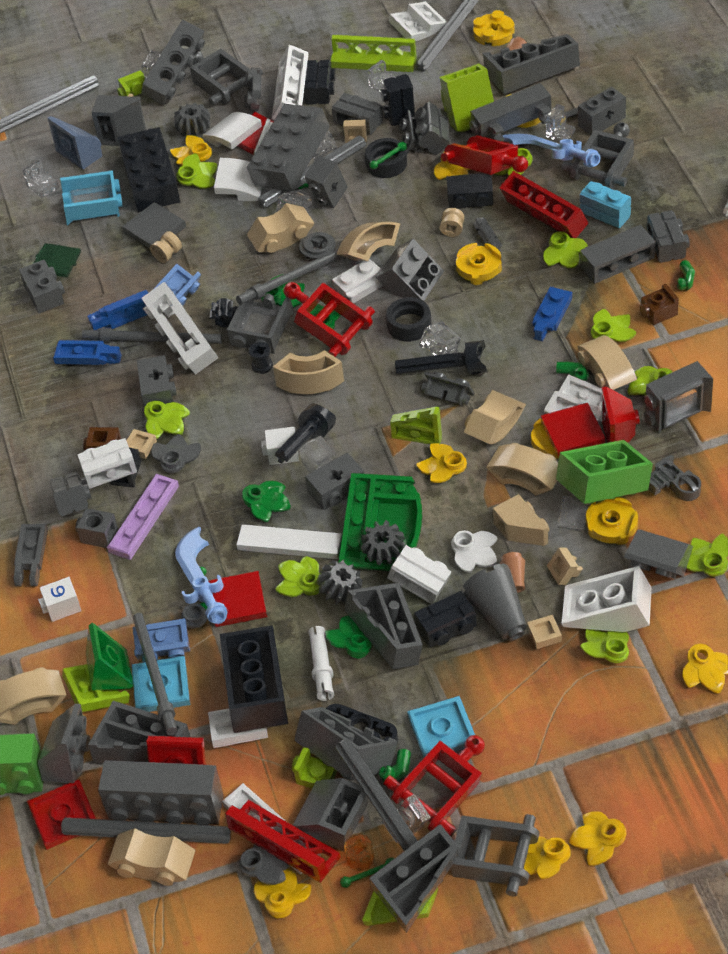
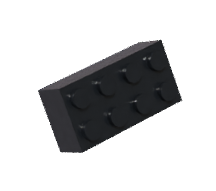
M160 127L119 136L118 142L137 212H142L154 202L162 207L180 203L177 182Z
M273 625L220 634L233 733L288 724Z

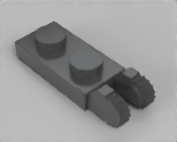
M21 524L14 561L15 586H22L24 570H30V585H38L40 578L39 570L42 568L48 534L47 524Z

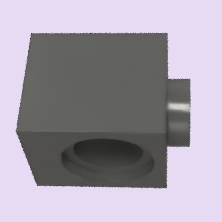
M87 508L84 510L82 517H79L76 522V532H78L80 541L83 544L107 548L118 531L114 513Z

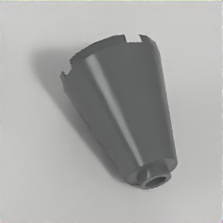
M506 564L492 565L494 570L487 573L483 569L471 576L464 583L463 588L465 590H462V592L503 639L514 641L524 635L527 625L509 566Z

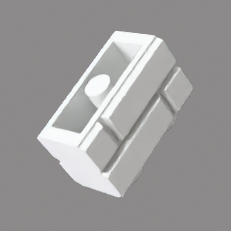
M125 438L112 440L106 445L89 448L83 453L77 454L89 489L137 473L133 456Z
M406 545L392 565L387 578L395 583H400V586L433 604L445 587L451 571L448 570L444 563L427 558L420 549L410 548Z

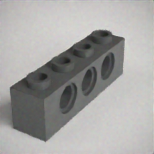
M182 19L142 86V95L163 106L168 99L172 100L176 92L175 86L177 83L181 84L183 82L186 68H190L196 59L195 53L197 51L200 52L204 47V30ZM171 62H177L179 65H173ZM161 78H167L169 81H163Z

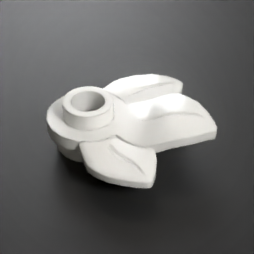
M469 531L457 532L451 541L452 549L456 553L455 563L461 570L470 573L475 565L479 567L495 565L497 563L496 554L490 547L497 541V537L486 531H479L474 534Z

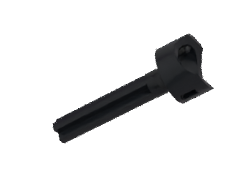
M485 341L465 342L464 353L458 352L395 360L396 374L463 366L468 369L469 375L488 373L487 367L481 362V355L486 347Z
M311 403L299 416V429L276 451L275 456L278 457V462L281 464L284 461L288 462L310 438L321 439L325 437L334 427L336 416L318 404Z

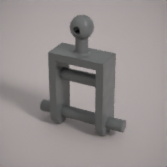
M222 49L217 50L206 58H203L201 51L195 53L196 59L193 66L190 67L192 82L211 95L209 102L212 105L218 102L222 104L230 102V95L245 86V74L250 69ZM227 72L239 79L226 88L215 80Z
M624 122L617 123L614 126V134L594 130L582 148L583 151L594 149L598 151L600 157L613 160L614 163L608 173L589 168L583 164V160L578 158L575 159L574 163L564 161L562 163V170L571 172V178L578 180L583 175L605 181V187L613 189L615 184L625 187L627 178L621 177L634 155V140L626 138L630 132L629 126Z
M526 814L523 824L462 816L456 839H453L459 847L458 858L450 868L453 877L506 884V894L516 897L519 886L528 884L529 873L524 870L529 845L537 843L540 833L534 827L536 817ZM471 836L478 837L473 860L465 859ZM490 839L518 843L512 866L484 862Z

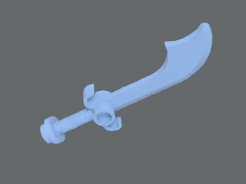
M529 134L502 135L504 141L513 145L534 144L550 149L553 159L568 161L575 157L583 160V164L590 168L597 166L600 162L598 151L594 149L583 151L581 141H576V144H573V140L563 139L558 144Z
M197 527L180 540L175 551L176 559L194 589V592L191 594H185L182 591V595L188 604L195 603L198 600L205 602L208 620L212 623L220 624L225 621L228 611L223 603L215 601L213 593L221 591L224 585L220 575H217V582L209 583L196 562L198 553L209 545L208 541L200 537L201 527Z

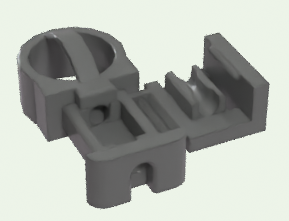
M669 455L655 464V470L651 472L648 489L655 496L661 492V488L665 486L668 488L670 484L671 490L681 500L693 501L700 496L701 480L690 470L685 473L682 472L673 463V455ZM688 483L692 491H685L680 486Z

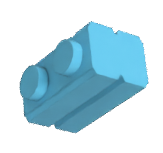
M590 181L580 193V209L590 217L621 228L631 215V197L622 194L620 191L605 187L598 182Z

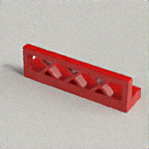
M247 800L241 809L231 805L225 812L230 830L319 883L322 882L341 858L338 851L250 800ZM252 811L253 813L257 814L258 816H260V821L250 816L248 813ZM277 826L283 830V834L272 829L271 827ZM295 840L303 841L306 844V848L296 843ZM323 853L330 858L325 862V859L317 854Z

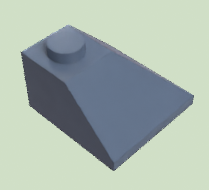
M48 117L55 149L58 153L81 169H85L103 156L101 142L96 136H92L85 130L55 117Z

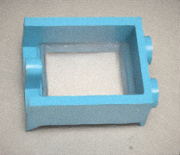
M113 171L60 178L67 226L73 220L114 214L120 216L119 207H123L121 193H116L121 191L119 179H114Z

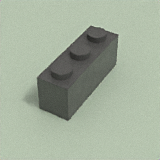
M638 225L580 250V267L594 284L654 259L655 240L641 225Z

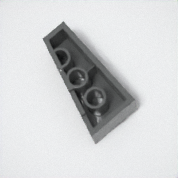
M569 34L543 39L541 44L538 45L530 43L521 44L522 48L511 51L509 47L500 49L501 53L491 55L490 51L482 53L484 67L487 68L489 79L503 94L512 93L519 88L530 86L535 82L551 78L553 75L580 66L578 43Z

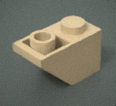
M519 494L493 508L494 525L508 541L541 546L548 544L549 526L543 518L540 519L536 515L531 503L525 502Z

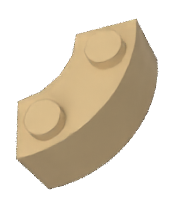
M286 203L281 210L273 215L257 217L247 236L256 251L273 253L289 247L306 237L315 223L304 207Z
M371 222L360 225L344 238L337 255L354 261H369L372 253L378 247L395 245L400 224L396 222Z
M602 335L577 346L579 349V361L594 374L596 383L600 388L607 386L614 390L637 380L626 355L617 343L608 336Z
M325 350L317 355L308 357L289 353L273 366L276 386L289 393H321L330 391L344 382L342 362Z
M492 390L486 397L484 404L478 409H473L472 414L468 415L465 421L466 428L464 433L488 444H495L502 440L514 427L526 404Z
M518 443L499 446L486 467L502 484L519 485L528 489L535 496L552 490L557 482L558 462L556 458L551 454H545Z
M41 667L15 675L6 680H1L0 722L16 725L23 718L32 714L53 712L67 696L59 671Z
M134 828L117 835L108 865L117 869V873L123 877H137L155 881L165 886H171L174 882H181L187 879L195 849L175 836L157 837Z

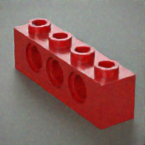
M512 171L499 187L508 203L553 229L567 233L570 238H577L588 225L582 209L515 171Z

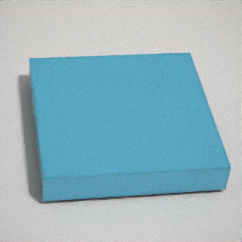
M185 656L157 660L169 702L173 704L174 708L191 705ZM146 662L132 664L135 708L148 712L157 711L158 702Z
M460 696L407 711L408 719L423 758L440 740L457 752L464 749V742L469 736L475 735Z

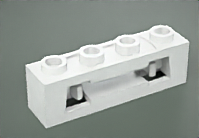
M291 45L287 47L279 61L272 112L273 120L277 117L284 103L302 105L308 52Z
M165 282L142 297L146 304V307L143 309L151 320L153 318L157 320L158 323L155 324V327L162 336H168L169 340L166 343L174 353L179 352L181 356L178 360L185 370L190 368L196 375L218 359L216 353ZM164 312L168 318L175 313L192 338L184 343L162 313Z

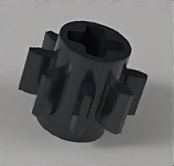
M221 298L216 303L212 302L209 318L215 319V325L228 327L238 307H233V300Z

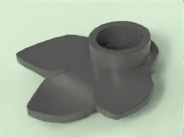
M177 434L166 445L154 443L151 452L153 458L160 462L161 468L165 472L175 473L183 469L186 463L194 461L199 456L201 445L200 443L187 445L184 438Z
M255 844L252 849H248L242 854L239 862V867L244 875L257 877L261 883L268 885L284 882L286 877L283 871L291 866Z

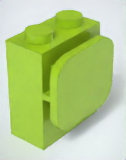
M480 63L439 77L442 87L441 98L444 111L447 112L450 126L457 132H465L471 129L469 121H471L470 111L494 102L487 68Z

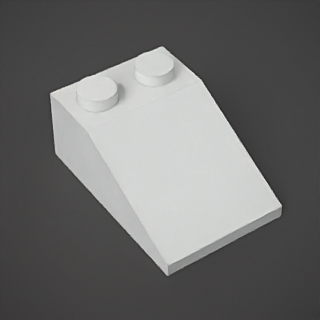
M639 566L565 585L562 625L569 628L627 632L650 626L652 587Z

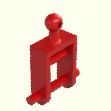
M478 135L470 137L467 145L464 146L455 143L447 145L444 153L441 154V159L444 162L447 161L453 165L490 175L511 167L518 173H522L528 168V160L523 156H518L517 145Z
M289 282L284 287V295L288 299H296L303 304L297 310L294 323L329 346L331 349L328 353L334 357L338 354L346 355L351 349L349 341L360 329L367 330L373 324L371 316L375 313V310L371 306H368L363 311L325 283H322L310 297L301 292L300 286L295 282ZM320 301L326 304L316 316L310 314ZM333 311H336L353 323L343 335H340L323 323Z
M478 735L469 736L465 740L464 749L459 755L440 740L402 783H399L391 775L386 778L383 785L393 792L391 800L396 804L403 800L430 822L427 827L430 832L441 824L450 837H452L457 828L449 823L447 819L480 783L482 773L468 761L472 756H478L484 751V740ZM438 760L441 761L466 782L461 785L435 763ZM427 772L454 793L438 813L411 792Z

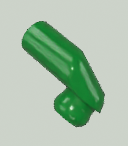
M684 260L679 264L684 278L677 279V288L680 291L684 289L690 290L693 287L695 269L691 263Z
M557 362V374H569L583 381L588 379L589 372L580 362Z
M399 749L397 751L396 764L392 767L387 765L386 768L383 766L380 769L379 776L383 782L389 775L397 781L408 775L411 752L409 750Z

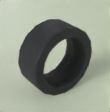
M381 138L370 143L365 149V162L368 172L379 178H391L401 174L407 167L406 150L395 153L394 155L397 158L380 163L376 169H371L369 166L371 161H377L375 158L385 155L397 148L400 141L393 138Z
M414 297L401 298L391 303L386 312L389 334L395 339L408 342L419 340L426 336L432 324L429 306L423 300ZM406 314H415L422 317L420 321L410 325L396 322L397 318Z

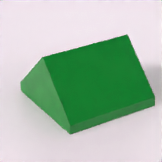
M92 622L88 625L85 653L91 690L132 688L134 684L127 649Z

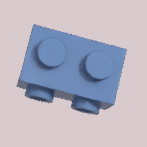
M176 264L157 286L165 282L183 306L187 301L186 296L189 293L193 295L199 288L200 283L198 281L201 274L197 272L192 276Z
M185 618L146 625L156 660L160 656L168 655L169 658L184 656V652H190ZM132 627L135 656L138 660L145 662L136 628Z

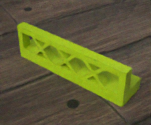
M332 35L333 53L330 60L332 68L414 72L417 60L415 39ZM338 42L346 43L349 47L347 49L338 48ZM366 44L370 48L368 50H363L360 47H358V45ZM387 45L390 49L383 51L378 46ZM410 46L411 52H403L399 47Z

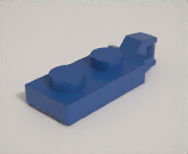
M550 286L533 318L532 326H535V340L543 341L548 330H557L572 301V292Z
M144 290L104 306L99 311L88 315L93 330L102 327L114 329L146 316L147 313L143 309L146 307V304L142 297L148 294V291Z
M59 340L53 359L55 364L104 365L106 363H120L122 355L119 346L106 345L104 341Z

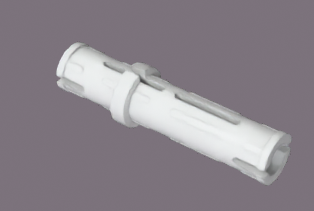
M316 626L317 635H315L313 627L308 631L314 666L312 678L316 681L317 698L321 701H327L326 692H328L329 700L334 697L331 680L334 675L329 665L325 628Z

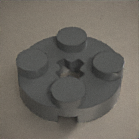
M251 67L247 74H245V87H248V91L244 98V108H249V111H259L260 104H257V98L261 99L260 68Z

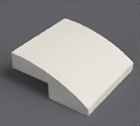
M427 2L409 4L406 12L393 13L389 16V22L405 38L415 39V41L422 40L439 32L447 22Z
M233 112L202 135V137L216 147L223 144L233 149L262 127L261 119L246 113Z
M220 158L214 185L215 194H237L238 201H259L258 198L261 196L262 187L255 186L247 170L249 161Z
M568 375L559 392L555 390L544 409V413L548 414L588 402L596 420H598L602 409V388Z

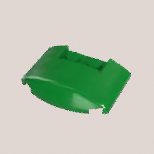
M351 473L339 562L344 559L346 565L353 564V569L390 571L397 558H391V565L387 563V560H383L379 566L376 559L370 562L367 559V554H364L361 549L363 545L361 543V535H366V527L375 528V521L379 523V526L383 525L385 520L389 522L390 526L396 524L399 527V532L404 534L405 539L403 542L405 546L407 545L410 548L417 547L423 516L420 494L413 485L415 484L413 477Z

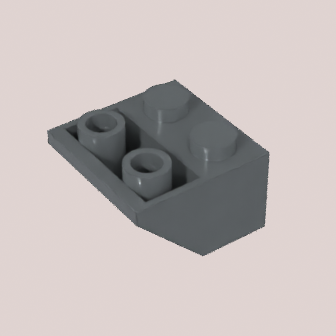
M97 96L92 109V116L101 145L119 146V136L146 130L140 97Z
M411 239L395 249L376 278L391 294L403 298L414 297L424 301L444 270L414 239Z
M638 529L625 552L624 558L631 560V566H639L646 571H650L651 567L657 568L655 573L675 579L676 575H685L693 546Z
M74 704L52 721L38 759L42 781L74 783L78 772L82 771L84 764L83 756L85 752L89 751L88 744L91 739L90 735L86 734L87 718L83 716L81 704Z
M344 778L316 781L293 826L322 843L344 852L368 806V797L360 785Z

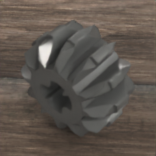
M194 102L192 105L186 103L185 107L180 106L179 110L174 112L175 128L180 132L181 136L196 135L198 137L199 133L205 134L206 129L210 128V114L203 104L197 105Z
M385 520L383 525L379 526V523L375 521V528L366 527V535H361L362 552L367 554V559L370 562L376 559L377 564L380 566L383 560H387V563L391 565V558H398L400 551L405 547L403 542L405 539L404 534L399 532V527L396 524L390 526L389 522Z
M344 559L339 563L332 560L329 565L325 564L322 567L317 578V585L320 586L319 593L326 594V600L334 599L337 605L340 601L346 604L348 590L360 589L363 580L360 578V571L353 570V564L346 565Z

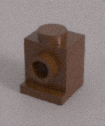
M663 284L662 289L641 297L640 312L654 326L678 315L679 298L667 284Z
M90 427L88 437H84V451L89 448L106 445L112 440H121L119 427Z

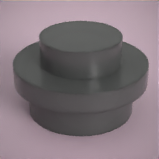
M197 603L187 605L181 614V619L185 618L187 627L192 629L203 626L208 619L206 617V609Z

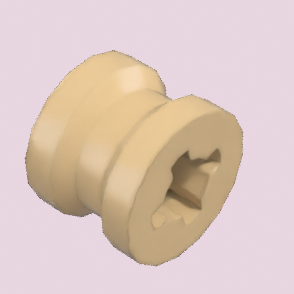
M456 208L444 210L440 231L448 237L460 235L464 222L463 212Z

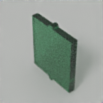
M44 243L39 254H36L34 263L45 260L48 267L54 268L57 276L68 278L73 267L77 265L76 261L81 254V249Z

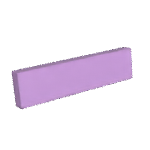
M159 474L154 476L107 546L109 553L129 560L132 559L178 489L179 484L177 480Z

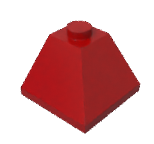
M607 386L602 387L601 421L606 443L625 440L628 443L635 436L636 425L640 424L639 412L633 409L632 401Z

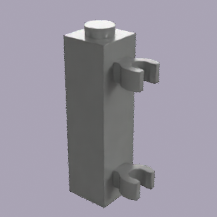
M539 83L470 111L471 121H469L471 131L478 136L486 138L492 136L494 140L504 141L501 133L536 118H539L542 124L551 121L548 114L552 112L551 95Z

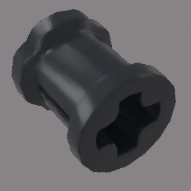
M257 342L249 348L250 357L253 359L251 365L255 373L265 374L271 371L273 367L272 359L269 358L271 350L267 343Z

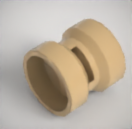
M167 231L161 236L160 241H156L150 246V250L158 261L166 263L171 259L173 253H177L182 248V243L174 233Z

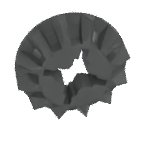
M311 233L301 240L299 245L300 253L303 254L305 259L311 258L313 261L335 251V239L327 233Z

